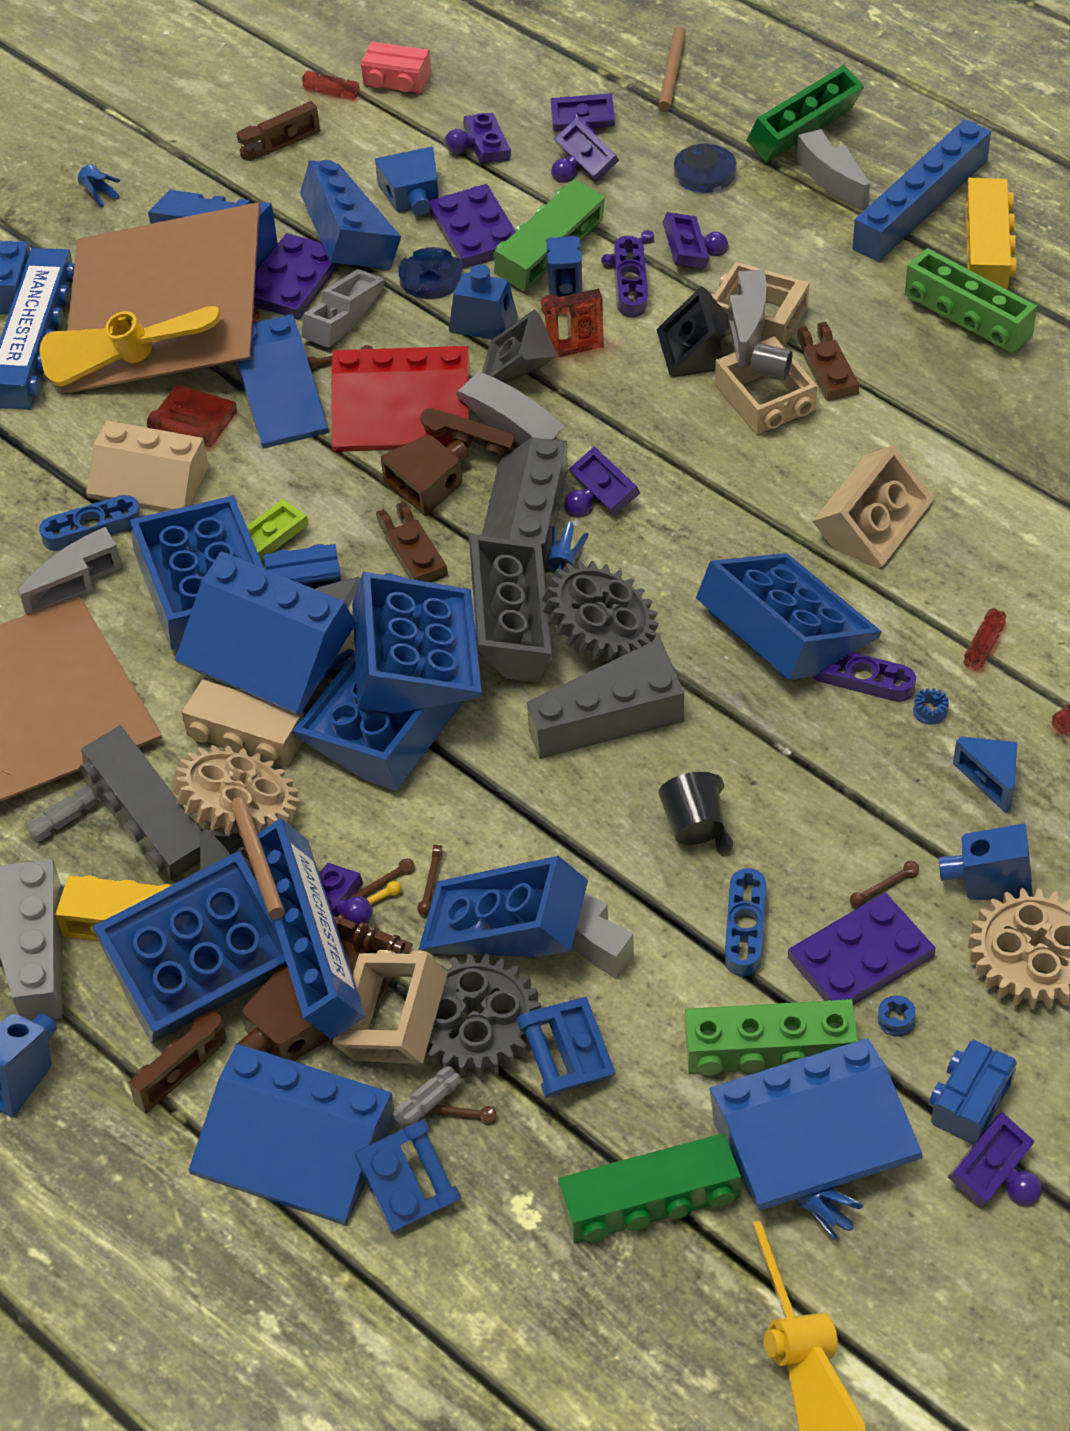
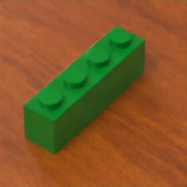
M842 65L759 116L746 141L767 163L797 144L798 135L819 130L850 111L861 94L864 85L845 65Z
M725 1133L559 1177V1199L574 1244L582 1241L597 1242L606 1238L611 1233L626 1229L630 1231L640 1230L647 1227L651 1222L665 1218L680 1219L688 1216L694 1210L709 1206L714 1208L724 1207L733 1202L734 1199L740 1198L741 1176Z

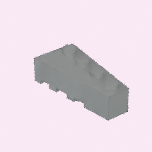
M53 859L0 865V958L19 1016L33 1021L38 1014H45L53 1020L63 1019L62 934L55 916L62 896V886Z

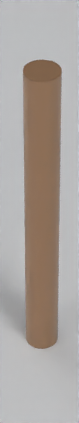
M680 26L676 27L673 33L658 104L661 111H668L671 107L686 30Z
M237 797L231 801V808L268 915L271 919H280L284 916L285 910L245 798Z

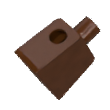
M426 435L380 456L383 481L421 514L426 516L461 486V462L469 457L468 450L460 440H456L445 447L433 436Z
M282 965L243 1007L241 1015L245 1031L248 1035L236 1044L294 1061L331 1038L303 1019L289 970L285 965Z

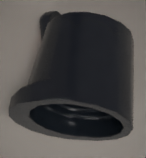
M690 772L671 778L660 787L659 797L674 838L679 844L697 845L715 839L716 849L719 853H728L732 850L733 840L725 829L720 793L724 789V781L719 775L709 772Z

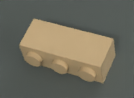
M203 679L181 712L187 736L198 742H209L224 748L230 746L234 753H239L242 748L246 750L249 756H254L258 753L262 762L272 760L275 764L288 768L303 743L302 740L293 734V729L304 717L303 711L298 716L245 692Z

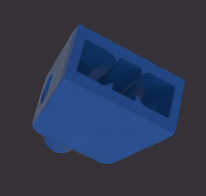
M433 146L375 158L377 184L394 210L397 212L412 210L418 216L428 213L431 208L429 200L439 198Z
M485 265L473 266L470 269V273L462 275L453 295L449 332L492 340L519 321L510 284L506 279L490 277V269Z
M1026 824L966 833L961 837L962 855L939 857L941 881L965 879L967 897L972 900H1003L1005 892H1009L1017 899L1019 898L1021 888L1026 890L1029 897H1033Z
M11 1014L0 1023V1112L12 1118L17 1114L51 1066L48 1040L57 1031V1025L53 1019L45 1014H38L33 1021L17 1014Z

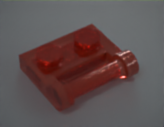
M599 288L562 297L546 295L541 299V311L545 314V328L558 355L556 358L604 347L603 297ZM567 313L568 338L561 340L559 339L558 315Z
M176 384L157 411L153 410L149 414L147 428L201 437L204 439L205 447L210 448L237 413L236 402Z

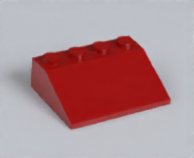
M468 346L333 350L331 370L332 452L394 450L426 435L433 436L445 447L453 443L454 440L451 439L452 435L449 433L437 437L433 433L426 432L421 423L420 414L426 409L434 408L435 410L438 409L470 420V408L456 395V392L471 379Z

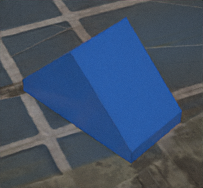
M971 737L957 739L953 765L1004 813L1011 809L1015 788L1017 742Z

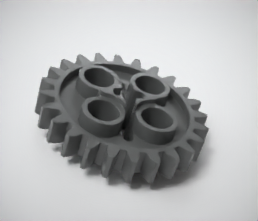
M577 561L574 567L567 563L563 570L559 568L556 570L554 576L551 577L544 589L546 592L542 597V600L546 602L543 612L551 614L547 623L559 626L555 634L557 636L566 635L568 637L566 641L567 646L576 643L579 645V654H583L588 650L591 651L593 660L596 661L599 655H603L605 661L609 663L614 657L617 659L654 640L657 635L655 631L659 626V623L654 621L658 613L649 609L653 603L652 600L642 599L641 596L645 590L632 587L634 583L633 578L624 581L621 579L622 571L618 570L615 574H612L607 564L600 570L594 561H591L587 568L581 561Z
M468 954L466 964L461 965L455 957H452V968L447 970L442 966L448 974L426 1054L428 1053L429 1064L434 1066L443 1060V1068L457 1066L459 1067L461 1078L465 1077L469 1068L475 1069L478 1078H482L485 1067H489L497 1075L499 1074L498 1063L504 1062L512 1068L514 1067L513 1054L524 1058L527 1056L526 1044H530L525 1031H520L516 1018L526 1012L541 1008V1002H538L537 988H531L529 975L520 978L519 966L516 965L506 971L504 958H501L495 965H491L489 954L484 955L481 963H475L472 954ZM470 989H478L476 992H467ZM501 1011H510L508 1014H498ZM444 1016H451L450 1019H446V1020L439 1019V1018L444 1017ZM475 1038H482V1039H484V1040H482V1041H480V1042H471V1041H470V1040L475 1039Z

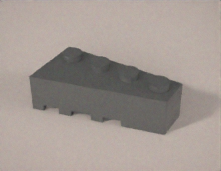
M661 638L528 701L529 732L539 759L684 722V691Z
M121 725L81 748L83 764L80 765V769L84 775L85 783L92 788L99 800L124 827L130 839L143 849L149 864L157 873L162 871L168 880L171 881L200 863L201 829L189 814L184 813L185 808L176 803L177 798Z

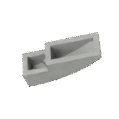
M822 129L798 135L797 161L805 172L830 194L858 209L865 210L869 206L870 183L846 145L833 148Z
M357 269L322 290L321 303L303 313L301 337L330 348L341 340L365 315L383 289L385 279Z
M765 269L738 271L737 295L729 296L728 322L738 368L746 367L752 358L756 345L761 339L765 320L767 288Z
M479 371L456 392V395L487 425L513 434L516 442L520 445L531 438L555 440L565 427L531 398L510 385Z
M106 527L68 545L30 575L18 589L25 615L78 595L82 597L94 592L93 580L122 569L117 546Z
M585 893L572 947L594 966L617 979L634 957L633 933L608 921V904Z

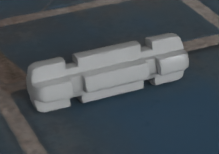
M88 785L83 786L74 792L75 797L72 798L69 795L44 811V817L41 818L38 815L29 821L27 829L30 835L37 842H40L51 835L50 830L54 829V831H57L82 815L81 810L88 811L96 806L98 798L92 788Z
M452 1067L441 1069L434 1078L428 1080L409 1099H406L397 1107L393 1113L394 1120L399 1122L402 1128L417 1122L420 1117L426 1115L444 1099L443 1097L449 1095L457 1088V1085L461 1082L460 1075L455 1073Z

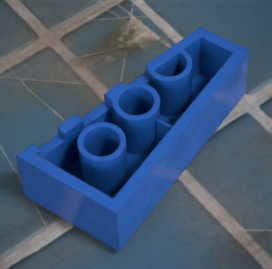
M309 160L300 195L330 263L391 269L402 236L340 164L331 160Z
M169 190L148 211L150 224L247 205L251 204V201L239 199L237 202H228L222 196L206 199L199 193ZM268 202L260 204L256 272L278 244L272 203Z

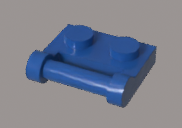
M587 996L529 1011L516 1018L520 1031H525L541 1073L544 1083L540 1086L545 1098L608 1080L616 1074ZM549 1023L568 1074L559 1076L541 1025Z
M425 1118L353 1153L390 1232H394L462 1198L457 1187L451 1186L428 1137L427 1132L430 1129ZM410 1140L436 1192V1195L426 1200L400 1146Z

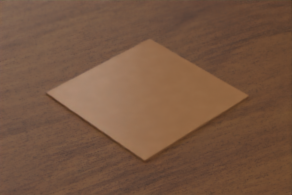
M257 202L77 239L67 331L105 328L107 321L113 315L122 311L132 312L143 328L208 306L218 307L221 311L219 322L207 331L153 341L152 351L144 360L138 363H128L123 358H120L66 386H61V393H72L251 359L260 203Z
M80 595L0 624V802L80 771V765L83 764L81 748L119 725L124 728L137 747L162 738L156 724Z

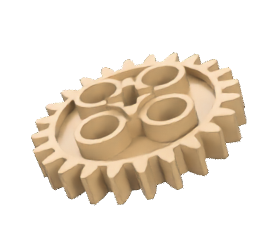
M211 745L210 752L201 747L198 748L196 754L188 752L186 759H180L172 784H174L172 793L178 795L176 803L187 805L184 813L198 814L197 823L208 821L211 823L210 830L213 831L218 827H222L227 836H230L232 831H238L241 836L231 808V801L237 797L245 798L257 833L280 818L291 824L299 799L296 798L298 789L292 787L294 780L283 778L285 774L284 769L274 770L272 768L274 761L271 760L263 763L259 761L260 754L257 753L252 757L247 756V752L243 748L239 753H234L230 746H226L224 752H221L214 745Z
M1021 888L1019 898L1017 899L1009 892L1004 893L1003 904L998 900L991 899L989 910L981 908L978 920L973 921L968 948L971 949L969 960L972 963H976L975 975H986L984 985L986 989L998 985V998L1001 999L1008 993L1013 994V1005L1015 1006L1023 998L1028 999L1031 1009H1035L1038 1000H1043L1046 1007L1052 1009L1055 998H1058L1065 1006L1068 1005L1070 999V899L1063 904L1058 902V892H1054L1049 899L1044 898L1041 888L1036 890L1035 897H1029L1026 890ZM1038 971H1044V972H1047L1048 974H1042V973H1040V972H1038Z

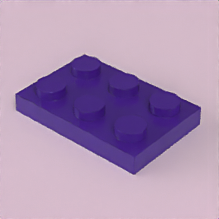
M488 184L429 200L431 205L429 212L462 269L494 260V251L499 243L502 241L506 242L516 231Z
M286 233L256 272L254 307L284 316L293 314L294 319L299 320L340 264L330 263L322 243Z
M885 892L788 949V959L824 1001L852 999L854 1005L933 958L936 947Z

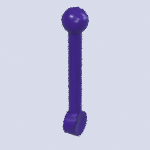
M645 230L638 239L642 243H651L654 241V232ZM604 254L602 256L601 262L604 266L609 267L613 264V254Z

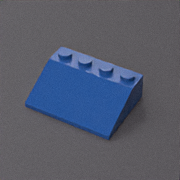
M234 495L130 519L133 550L171 650L179 648L201 581L221 551L264 568Z
M221 551L201 581L175 661L189 669L300 716L355 627L356 622L344 601Z
M788 553L710 561L696 599L707 608L711 615L724 622L735 636L747 642L758 656L765 658L777 669V672L782 677L789 680L816 676L827 666L838 663L840 658H846L848 653H854L878 639L882 633L880 629Z
M363 571L352 603L353 618L356 622L353 630L358 708L400 713L480 698L482 690L471 589Z
M354 653L293 729V734L365 781L397 791L464 701L400 713L358 708Z
M239 851L93 926L124 994L151 1044L190 1024L195 1018L202 1016L201 1013L210 1010L214 1011L266 983L282 965L288 968L274 920L269 917L258 883Z
M869 1038L709 1087L714 1126L719 1134L725 1133L739 1173L759 1211L922 1159V1150L886 1065Z
M236 1044L218 1079L189 1167V1173L346 1226L366 1183V1179L353 1153L388 1136L395 1121L393 1117L395 1110L392 1092Z

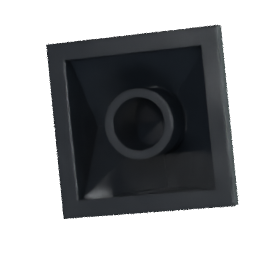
M702 286L656 329L669 375L679 377L715 370L716 360L721 358L720 340L730 332L728 314Z

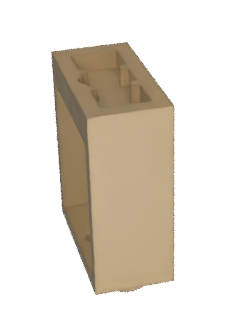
M735 262L729 273L723 274L717 292L711 295L728 315L729 296L737 295L738 271L760 270V268ZM765 270L767 282L766 302L780 305V308L774 318L765 316L760 342L775 337L785 347L808 308L809 282Z
M775 337L759 342L760 344L785 349ZM735 352L716 360V387L757 435L816 411L817 385L793 357L787 379L785 381L780 380L790 393L762 405H759L743 386V384L763 377L751 374V362H748L746 367L738 368Z
M378 950L376 954L359 953L352 977L366 1018L335 1037L333 1045L353 1061L423 1064L448 972L434 960L435 957L432 954L421 950H413L410 954H396L389 950ZM412 977L397 1031L369 1030L383 978Z

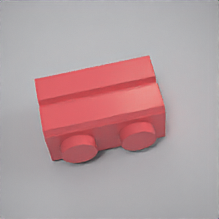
M371 42L367 53H365L361 61L363 85L422 94L431 75L430 51L427 49Z

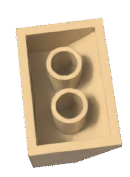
M106 420L93 444L86 492L87 498L104 501L121 495H129L137 499L140 508L160 512L190 506L209 468L204 439Z
M892 445L865 455L812 522L833 549L880 568L884 566L934 498Z

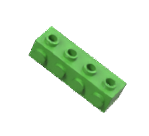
M576 179L565 188H560L554 198L545 206H540L528 222L520 224L515 233L506 242L502 241L499 243L494 251V274L502 279H506L510 284L526 292L548 271L546 239L576 236L581 241L603 220L605 197Z
M929 248L907 265L905 296L913 301L922 304L1012 354L1033 336L1037 305Z
M852 999L685 1009V1039L689 1074L700 1073L710 1076L729 1071L757 1073L858 1041Z

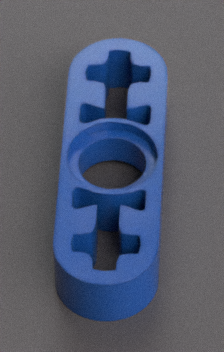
M121 495L48 517L40 524L39 532L43 545L47 549L59 551L80 538L106 527L110 535L131 529L130 519L142 516L137 499L129 495ZM88 519L99 520L95 526H82V523Z
M751 868L738 870L730 880L725 965L731 973L737 976L752 975L758 971L761 965L766 879L762 873ZM744 885H752L751 902L743 901ZM748 915L753 917L757 923L751 928H741L734 921L739 916ZM740 942H748L747 960L739 959Z

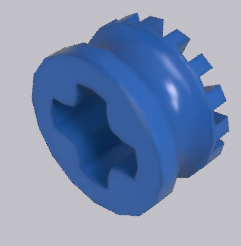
M926 688V691L922 689L920 693L916 694L913 712L917 720L924 724L933 725L942 722L946 718L949 699L945 693H941V690L935 691L936 688H932V690ZM925 703H930L933 707H937V710L931 711L929 707H924Z
M893 995L885 998L878 1007V1024L881 1030L894 1037L909 1034L915 1025V1007L913 1003L903 996ZM889 1012L904 1013V1020L899 1021L896 1017L889 1019Z

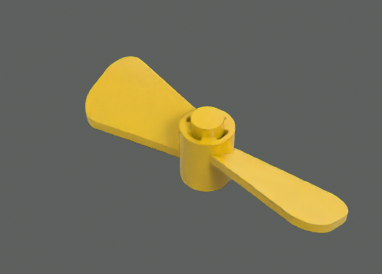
M208 306L146 328L141 326L132 312L122 311L113 315L107 321L105 328L50 332L44 336L40 344L43 371L52 384L66 386L120 358H123L128 363H138L149 356L152 351L153 341L207 331L219 322L221 311L216 306Z
M760 1220L752 1221L760 1252L785 1318L775 1319L770 1322L768 1330L764 1334V1348L767 1355L773 1358L777 1365H787L799 1431H866L863 1417L829 1361L837 1351V1333L832 1319L824 1312L802 1316L794 1315Z

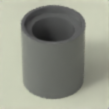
M758 343L752 355L750 372L751 374L785 381L791 368L793 352L792 350Z

